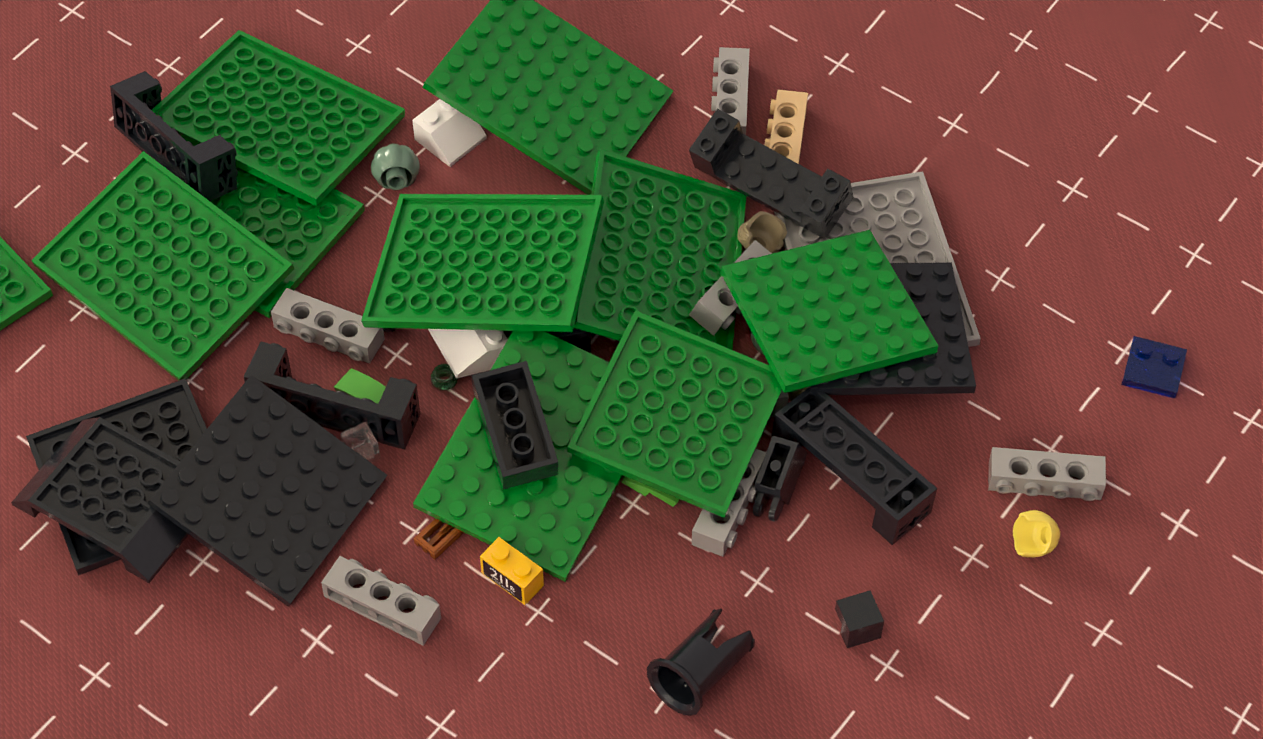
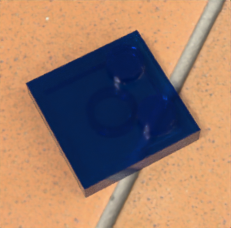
M1134 336L1121 385L1175 399L1187 349Z

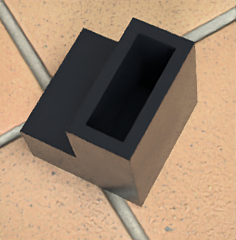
M871 590L836 600L835 610L842 624L840 634L847 648L881 638L884 619Z

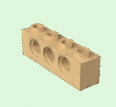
M778 90L776 100L771 99L770 115H774V118L768 119L767 134H771V138L765 139V146L799 164L808 93Z

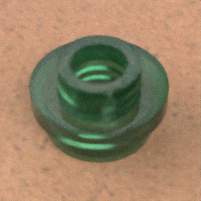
M440 364L431 373V382L439 390H449L458 382V378L455 377L449 364Z

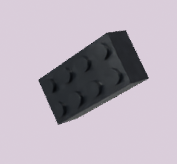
M527 361L472 375L473 392L503 490L558 475V459Z

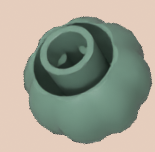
M393 143L382 147L375 153L371 162L373 177L379 185L387 189L400 190L412 185L420 171L418 157L411 148L405 145Z

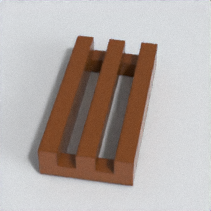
M436 518L414 538V544L418 547L421 546L424 552H429L434 560L464 533L445 524L427 542L426 539L444 523Z

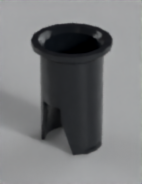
M721 608L714 609L710 616L665 659H654L647 667V678L652 689L668 707L680 714L687 716L696 715L703 706L702 697L755 647V639L752 636L751 630L723 642L718 648L710 643L718 630L715 622L722 612Z

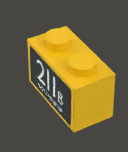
M500 537L480 556L481 573L524 605L544 586L543 569Z

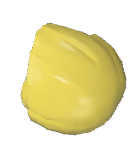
M1038 510L1020 513L1013 526L1014 546L1017 554L1023 557L1035 558L1051 553L1058 545L1060 539V529L1053 518Z

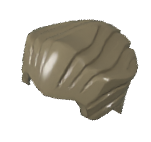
M764 211L756 213L738 229V240L745 249L756 240L772 254L779 252L787 235L786 226L782 220Z

